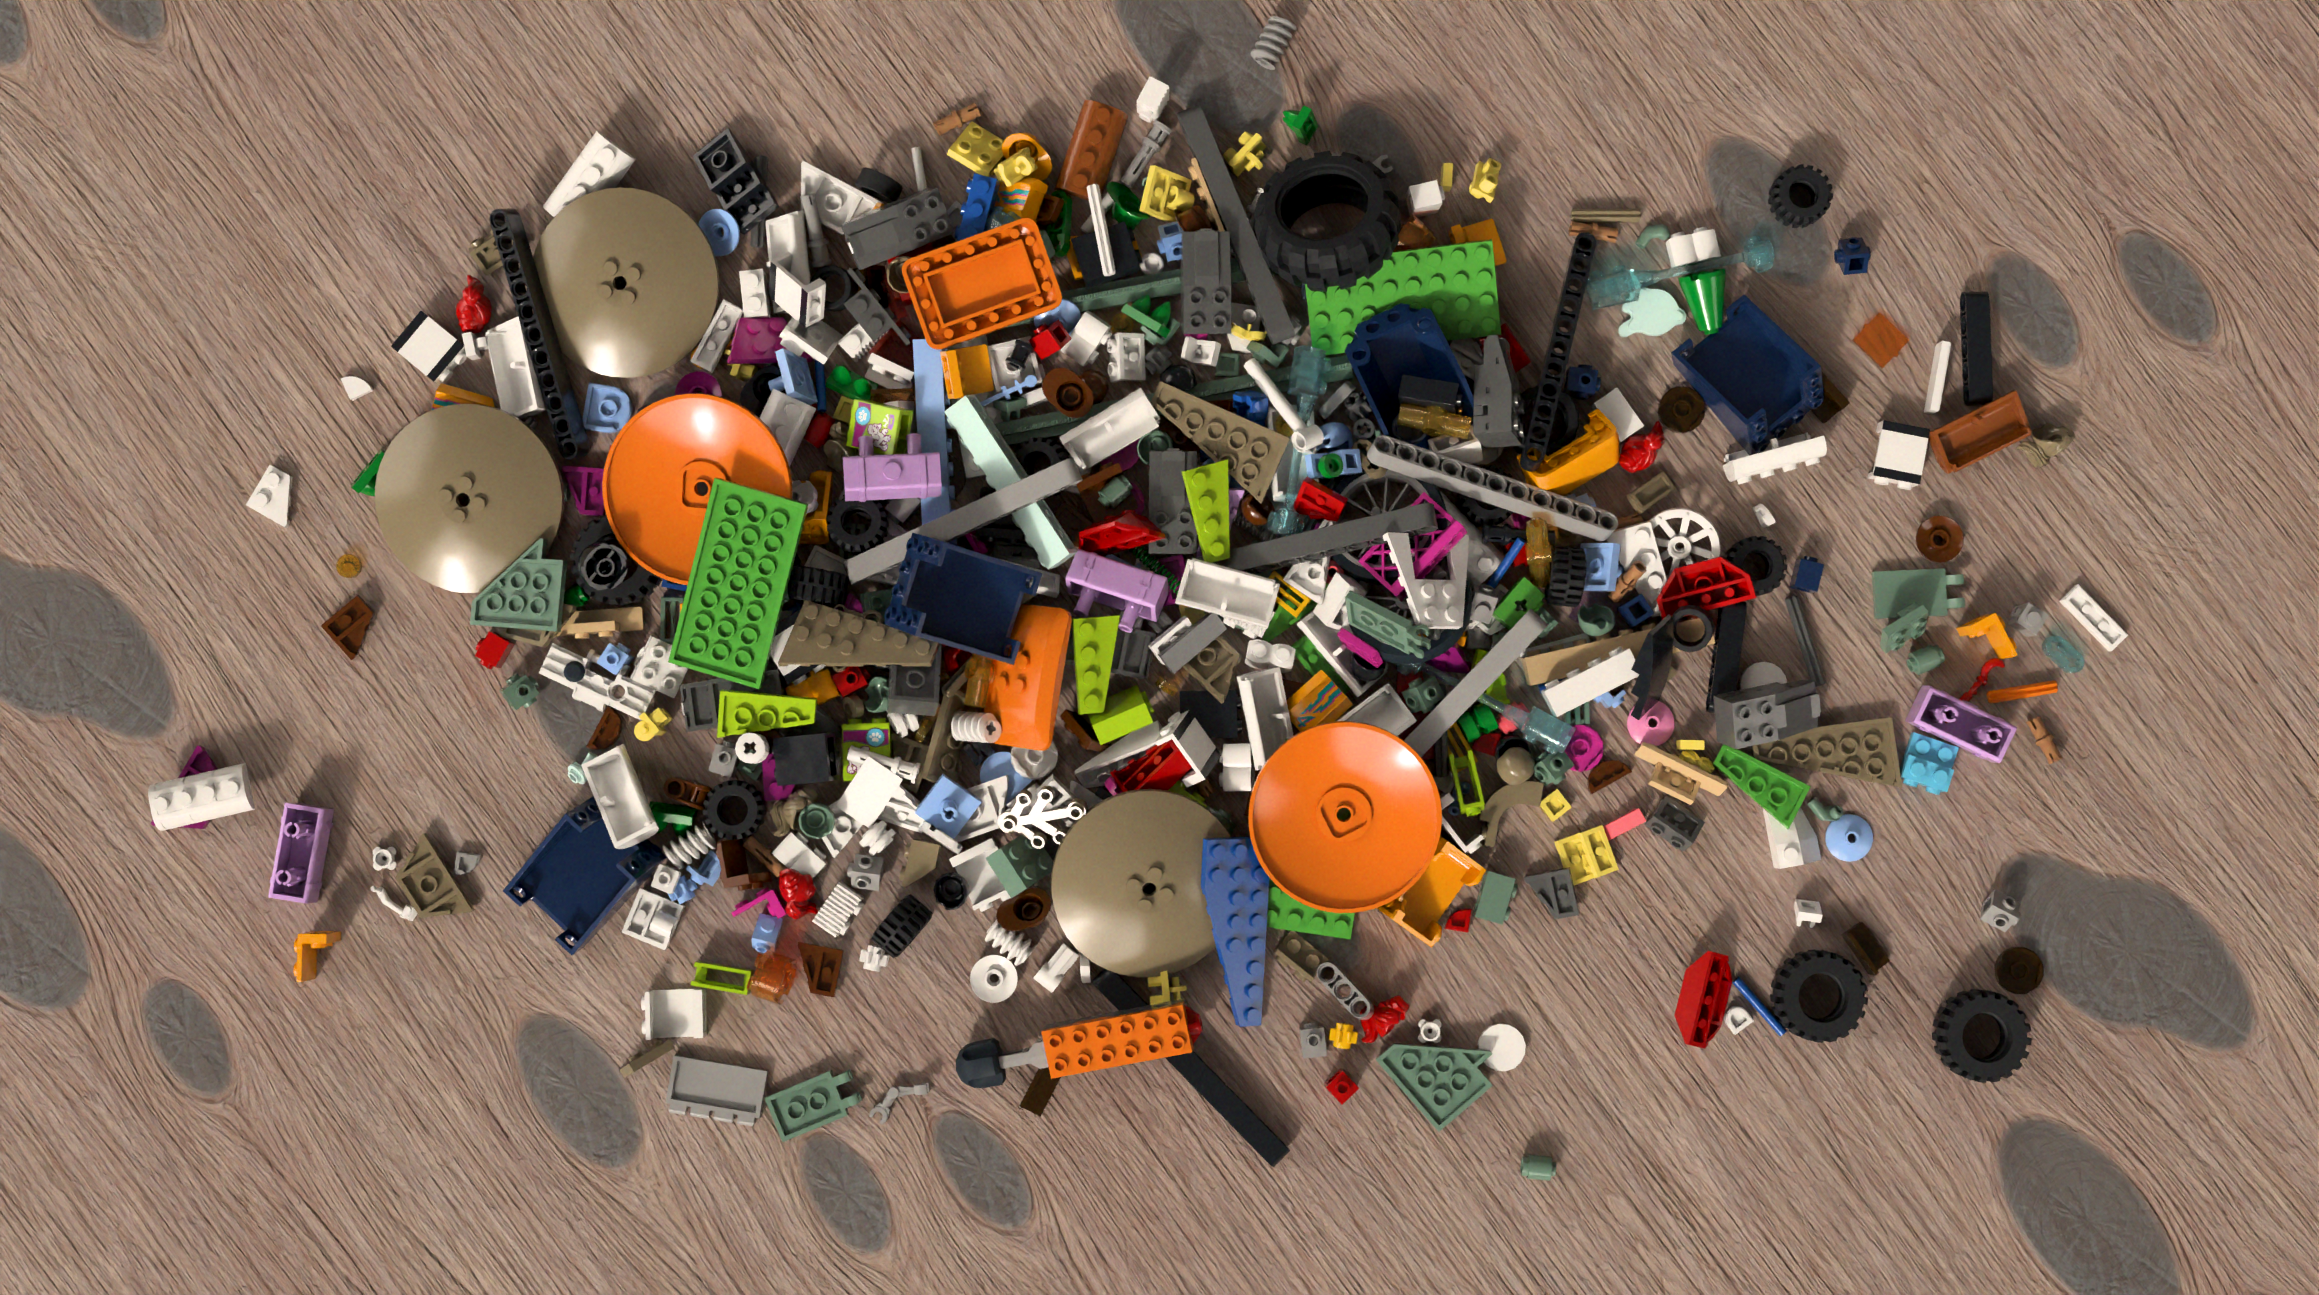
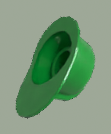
M1113 181L1107 184V192L1114 201L1112 216L1118 223L1125 221L1126 227H1131L1134 230L1142 219L1151 217L1139 211L1141 201L1129 188Z

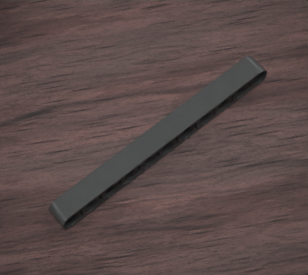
M1196 105L1178 112L1177 117L1193 157H1196L1225 231H1230V246L1272 345L1295 337L1293 325L1267 263L1262 257L1260 246L1201 106Z
M1423 503L1231 549L1230 558L1213 563L1257 574L1388 543V541L1383 539V535L1387 532L1408 533L1409 537L1430 533L1438 529L1434 504ZM1203 556L1195 558L1204 561Z

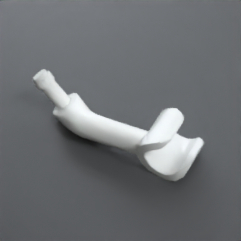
M372 886L370 888L372 892H377L384 905L399 913L401 918L413 921L418 913L413 906L407 904L403 909L394 903L383 887L377 888Z

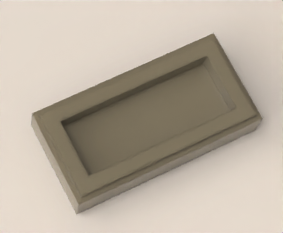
M1662 470L1627 494L1626 498L1638 515H1640L1675 491L1676 487L1664 470Z

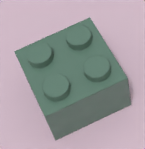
M1023 835L1015 838L985 858L1011 898L1051 873L1054 863L1044 847L1040 849L1033 847L1031 840Z

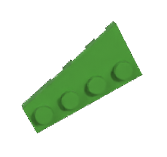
M1723 744L1713 763V766L1787 829L1790 828L1811 787Z

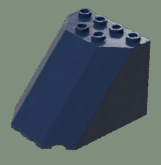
M1400 303L1392 309L1377 314L1357 325L1354 331L1355 336L1352 342L1348 343L1345 353L1384 435L1394 438L1391 434V423L1396 415L1401 413L1398 393L1403 374L1459 383L1460 392L1464 393V412L1462 416L1458 415L1457 423L1426 418L1429 423L1428 433L1422 442L1416 446L1429 450L1428 440L1473 425L1474 397L1431 309L1422 308L1420 310L1411 308L1408 304Z

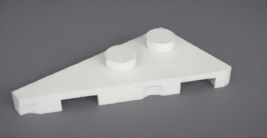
M1324 519L1319 528L1335 525L1336 521ZM1331 556L1292 565L1283 580L1321 605L1324 599Z

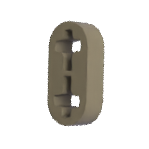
M1360 439L1353 444L1352 449H1359L1360 451L1364 448L1368 452L1372 444L1366 439ZM1360 452L1362 469L1370 478L1379 479L1386 474V468L1378 466L1379 468L1375 470L1370 465L1371 462L1368 457H1365Z

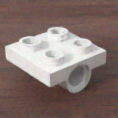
M650 635L646 646L642 647L636 656L635 669L630 679L675 698L689 668L669 663L672 645Z
M640 888L622 933L667 950L685 905H680L675 901L672 902L668 898Z

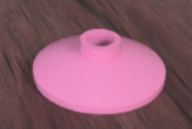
M1658 701L1639 720L1631 716L1634 707L1630 710L1627 718V728L1630 736L1637 743L1642 744L1646 742L1659 746L1665 743L1672 735L1674 717L1671 710L1664 703ZM1651 718L1656 721V726L1653 728L1648 724Z

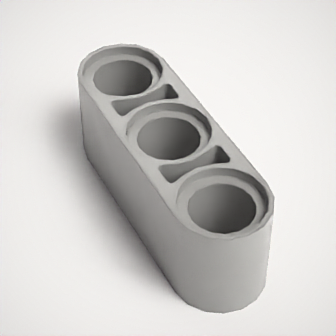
M1325 962L1317 968V977L1320 982L1354 1017L1360 1020H1368L1372 1017L1374 1005L1339 967ZM1328 968H1333L1334 977L1326 980L1324 978L1325 971ZM1349 985L1351 988L1349 996L1342 997L1340 994L1341 988ZM1365 1002L1367 1011L1359 1015L1356 1008L1359 1003Z

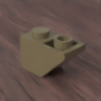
M912 839L911 843H907L904 857H908L906 867L902 866L899 880L903 881L902 886H910L937 868L941 844Z

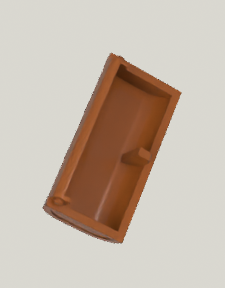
M1084 101L1054 188L1055 190H1063L1067 194L1089 201L1087 186L1098 184L1102 197L1127 123L1128 115L1125 112L1097 101Z
M2012 390L1930 431L1928 439L1938 464L1944 472L1949 474L1966 468L2030 436L2032 430L2016 390Z

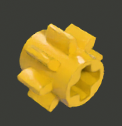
M1336 1022V1027L1330 1028L1328 1039L1333 1040V1047L1350 1049L1351 1043L1357 1044L1358 1032L1353 1031L1354 1025Z

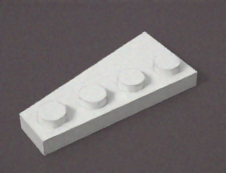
M1650 520L1616 529L1607 539L1608 543L1620 544L1619 561L1625 571L1635 561H1640L1646 566L1647 571L1637 580L1635 588L1639 594L1644 596L1654 612L1651 616H1660L1656 599L1666 584L1667 578Z

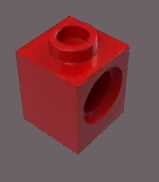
M1341 1068L1324 1084L1326 1089L1342 1105L1359 1089L1357 1084Z

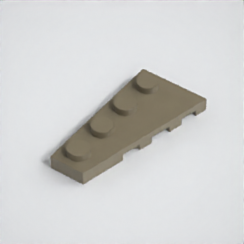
M957 690L950 698L943 696L921 778L936 783L939 777L945 774L957 783L958 772H962V762H959L960 749L964 747V741H956L953 738L951 722L957 712H967L969 695Z

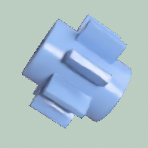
M684 875L679 878L674 893L668 894L672 902L678 900L681 905L696 897L693 891L698 887L695 881L692 879L687 880Z

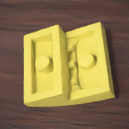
M1603 825L1554 841L1563 868L1570 867L1574 886L1619 870Z

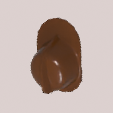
M1195 205L1183 212L1174 209V216L1184 232L1211 229V221L1199 205Z
M1059 367L1052 369L1044 377L1042 383L1043 394L1062 414L1071 418H1079L1090 411L1093 406V393L1089 386L1068 368Z
M1040 888L1025 890L1001 903L997 909V921L1002 928L1009 931H1019L1027 927L1039 926L1044 922L1051 909L1050 896L1045 890Z

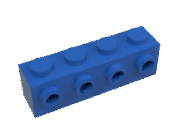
M975 173L973 179H969L966 192L969 193L967 202H963L960 215L963 216L961 225H957L954 235L957 241L989 230L1000 187V182L997 179Z

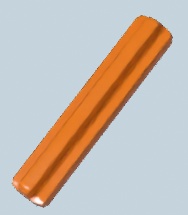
M2052 680L1992 690L1986 693L1987 701L1991 704L2058 692L2057 682Z

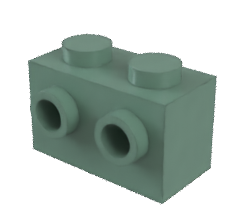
M1486 870L1472 916L1503 925V921L1508 920L1511 912V907H1508L1510 897L1514 898L1518 885L1514 884L1516 879Z

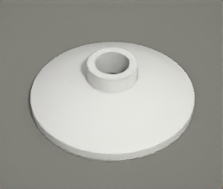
M989 955L981 958L974 965L970 974V984L974 993L980 999L990 1003L1001 1002L1009 998L1015 991L1018 982L1017 971L1014 965L1007 958L1000 955ZM997 974L999 976L998 982H992L990 976Z

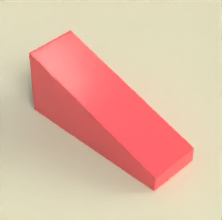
M1635 808L1604 825L1603 828L1609 841L1644 823L1646 820L1640 809Z

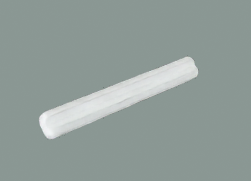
M1098 184L1087 186V193L1103 275L1112 276L1116 273L1100 188Z

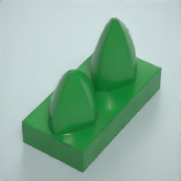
M1303 105L1301 111H1283L1285 116L1283 121L1295 132L1298 141L1307 146L1318 128V123L1312 109Z
M1149 295L1138 298L1131 306L1125 303L1121 312L1164 338L1168 336L1170 330L1166 328L1171 312L1169 301L1159 305L1149 317L1148 314L1151 307Z
M836 364L826 381L825 387L852 400H872L879 384L848 370L844 365Z
M380 449L351 484V488L357 493L361 492L365 495L375 496L376 477L374 475L378 473L380 463L385 454L384 450Z
M654 801L649 803L659 827L657 834L663 831L669 822L672 823L677 838L679 835L684 839L687 837L686 831L691 830L692 824L697 817L696 808Z

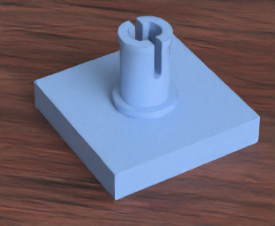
M784 348L775 351L781 376L768 381L771 392L773 388L780 392L785 390L788 396L808 405L818 402L807 360L801 356L798 357Z
M1581 543L1580 548L1584 549L1586 555L1584 591H1615L1616 579L1624 573L1623 566L1618 564L1620 544Z
M942 774L915 809V814L954 839L982 802L974 794L945 774Z

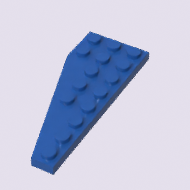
M1250 837L1203 838L1201 889L1207 901L1206 909L1211 917L1212 933L1220 964L1223 965L1225 984L1229 988L1231 996L1229 1000L1234 1020L1239 1027L1261 1026L1269 876L1258 861Z

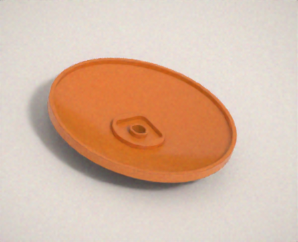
M699 393L675 395L645 407L634 415L618 433L609 450L604 467L602 481L604 508L617 540L625 551L649 572L665 580L688 585L714 478H721L792 499L791 472L785 453L769 427L753 412L734 401L716 395ZM700 482H704L708 486L706 495H701L697 491V485Z
M1336 721L1316 725L1299 732L1280 745L1268 758L1259 772L1252 789L1248 810V825L1253 849L1259 863L1269 878L1283 892L1298 902L1314 909L1333 913H1356L1378 908L1393 901L1419 880L1430 864L1438 846L1442 825V808L1437 785L1431 772L1422 758L1409 744L1395 734L1375 725L1354 721ZM1347 808L1350 810V816L1347 820L1338 819L1337 812L1339 809Z

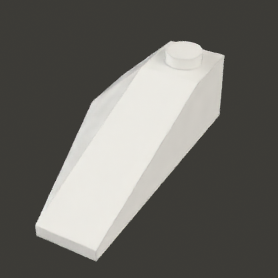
M1157 720L1152 724L1129 733L1074 771L1076 777L1085 788L1105 786L1104 782L1111 776L1110 772L1115 769L1120 771L1127 767L1128 761L1133 758L1137 761L1147 755L1146 751L1156 745L1155 741L1160 736L1159 731L1163 727Z
M1801 807L1789 829L1784 827L1763 808L1774 868L1782 869L1821 860L1817 836Z

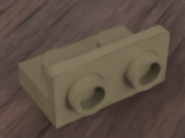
M492 229L490 230L491 234L484 239L481 236L472 241L469 248V254L485 276L503 265Z
M1289 931L1274 950L1277 954L1275 959L1285 967L1289 964L1296 969L1293 974L1303 982L1307 979L1312 982L1317 975V968L1329 960L1295 931Z

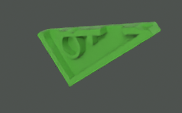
M1287 588L1286 592L1300 603L1304 601L1291 589ZM1283 596L1282 601L1296 611L1298 607ZM1311 599V602L1306 605V608L1300 613L1298 618H1295L1279 605L1261 640L1269 643L1315 609L1318 603Z

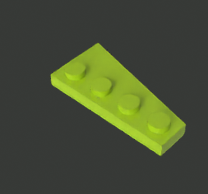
M1228 459L1182 471L1204 561L1213 563L1230 558Z
M1120 615L1072 619L1078 714L1080 715L1104 713Z
M722 689L720 690L717 738L755 731H767L775 728L813 724L816 722L817 698Z

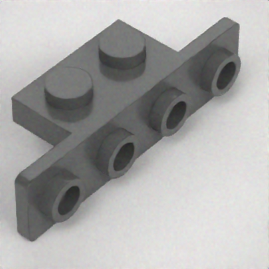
M849 268L847 272L862 290L846 301L844 306L873 342L890 328H893L905 345L908 346L911 343L908 340L911 337L903 325L898 327L893 320L896 316L888 306L883 309L878 301L881 298L873 288L868 290L863 284L866 279L858 269L853 271Z

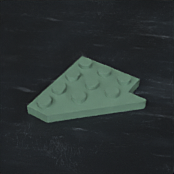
M540 538L472 601L470 625L561 632L567 561L546 559L548 539Z
M1393 1043L1376 1057V1061L1438 1132L1493 1086L1478 1068L1480 1064L1492 1055L1490 1050Z

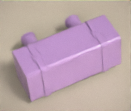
M917 433L906 435L908 454L874 455L873 437H859L860 456L843 457L845 501L866 502V500L941 497L940 453H922L921 434Z
M1077 549L1078 552L1075 554L1066 575L1068 593L1080 597L1074 609V614L1087 618L1094 601L1124 611L1118 628L1122 631L1131 633L1138 616L1157 622L1169 592L1167 577L1155 574V572L1150 570L1146 571L1100 556L1095 552Z
M1928 685L1921 686L1905 722L1916 726L1922 731L1931 733L1971 752L1976 757L1993 763H2001L2017 730L2016 726L2004 721V719L1995 717L1970 702L1957 699L1945 691Z
M285 802L273 872L270 878L269 898L306 904L318 902L319 891L322 887L321 880L330 829H332L333 808Z

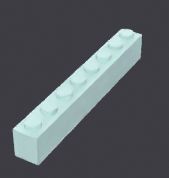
M975 394L965 395L944 411L948 417L949 425L957 430L962 445L970 450L974 456V463L983 470L986 475V481L992 488L998 491L1028 477ZM1044 499L1012 513L1014 524L1022 529L1026 542L1035 549L1039 562L1044 567H1047L1048 570L1058 567L1078 552Z

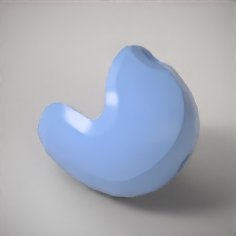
M1330 422L1320 427L1324 440L1322 444L1316 446L1317 452L1322 448H1327L1328 453L1352 449V434L1345 424Z

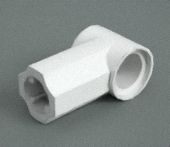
M1063 943L1049 962L1046 961L1033 979L1052 993L1079 955Z

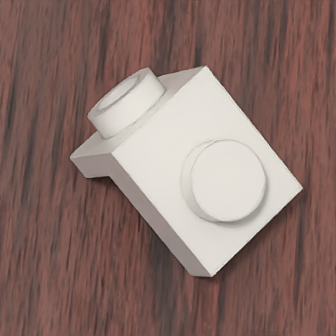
M1186 336L1182 346L1181 359L1196 365L1216 367L1221 344L1216 341L1197 340L1191 336Z
M659 864L651 887L668 894H673L681 872L678 871V868L671 865Z

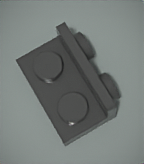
M1664 796L1653 815L1646 821L1645 826L1654 834L1670 842L1674 848L1685 851L1694 843L1705 822L1668 796Z

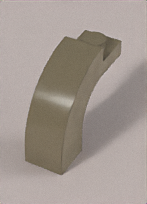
M1525 781L1520 785L1505 784L1492 792L1484 801V810H1481L1477 817V820L1486 821V825L1481 826L1480 835L1484 838L1482 845L1495 846L1499 819L1509 807L1516 804L1540 807L1544 783Z

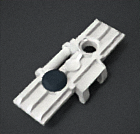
M552 643L539 674L570 687L574 690L572 694L573 699L592 705L601 712H605L606 705L641 720L639 716L647 711L656 690L628 678L630 666H623L615 681L590 670L592 662L598 664L597 660L601 656L596 654V650L591 649L585 658ZM622 685L625 689V694L622 698L617 699L613 696L615 689Z

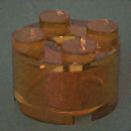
M1410 215L1407 218L1408 222L1405 225H1401V231L1398 235L1399 241L1394 251L1430 247L1436 239L1433 236L1434 232L1415 215Z
M769 950L764 954L759 953L754 964L757 968L754 977L751 976L748 981L747 990L751 991L752 996L781 1005L785 1001L781 997L783 994L788 995L793 985L796 969H793L792 966L797 964V960Z

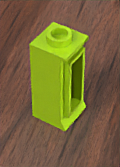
M1468 750L1467 756L1454 758L1453 754H1449L1448 762L1460 814H1466L1467 816L1478 815L1481 813V810H1484L1485 803L1473 752ZM1468 767L1476 802L1465 804L1457 769Z
M700 960L694 963V967H697L695 979L691 981V986L744 995L750 994L751 990L756 988L757 976H754L755 970ZM708 968L744 974L743 986L706 980Z

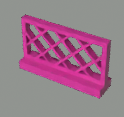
M1425 492L1411 506L1422 504L1426 500L1428 503L1434 504V508L1440 513L1436 514V519L1446 518L1450 524L1445 530L1415 536V548L1411 549V553H1415V561L1413 562L1415 579H1424L1467 534L1464 526L1449 515ZM1432 535L1430 546L1428 548H1419V536ZM1385 543L1372 546L1358 562L1402 602L1408 595L1405 587L1400 585L1399 579L1392 586L1386 581V571L1398 570L1397 566L1386 567L1385 555H1388L1391 550H1385ZM1373 555H1381L1382 567L1372 568L1366 562ZM1378 571H1382V577L1377 573Z

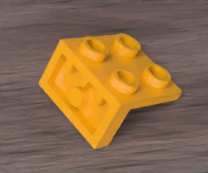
M1492 218L1462 228L1458 224L1452 226L1448 231L1451 244L1492 239L1495 266L1506 263L1504 250Z
M986 344L940 351L948 399H957L965 395L994 390Z
M1996 613L1981 615L1956 628L1960 637L1969 635L1972 638L1986 634L1999 659L2017 656L2015 651L2017 649L2016 643L2011 637H2008L2004 630L2006 625L1999 615L1997 616Z
M310 931L298 934V938L294 942V950L297 952L294 976H297V982L316 979L317 948L333 946V942L341 941V931Z

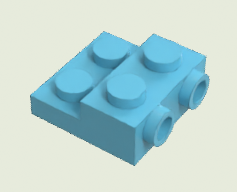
M1911 732L1900 766L1901 779H1904L1903 784L1916 788L1919 784L1926 787L1925 791L1940 795V792H1947L1954 773L1952 767L1959 747Z

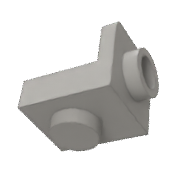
M1473 585L1470 619L1490 624L1498 601L1497 593L1489 585Z

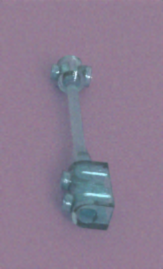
M1754 236L1744 245L1742 253L1659 271L1626 270L1623 265L1613 268L1612 273L1604 275L1601 270H1597L1589 275L1586 291L1592 310L1638 301L1642 288L1666 278L1744 262L1749 268L1754 267L1758 273L1768 271L1773 267L1774 249L1770 240L1762 241L1760 236Z
M1302 345L1294 349L1287 394L1297 396V413L1307 425L1319 394L1323 395L1326 391L1327 383L1321 379L1323 371L1327 372L1329 370L1330 358L1325 357V350ZM1293 448L1284 507L1276 510V512L1272 511L1267 521V529L1273 531V535L1281 537L1302 533L1304 529V521L1299 519L1300 514L1293 508L1302 452L1297 451L1295 448Z
M1426 661L1417 664L1393 663L1397 665L1396 671L1406 676H1409L1410 673L1415 675L1423 671L1431 676H1435L1438 680L1453 688L1461 681ZM1485 693L1477 699L1502 713L1506 719L1524 733L1522 738L1533 744L1538 740L1545 744L1544 750L1554 755H1557L1558 752L1563 754L1576 730L1575 727L1535 706L1528 713L1512 705H1506Z

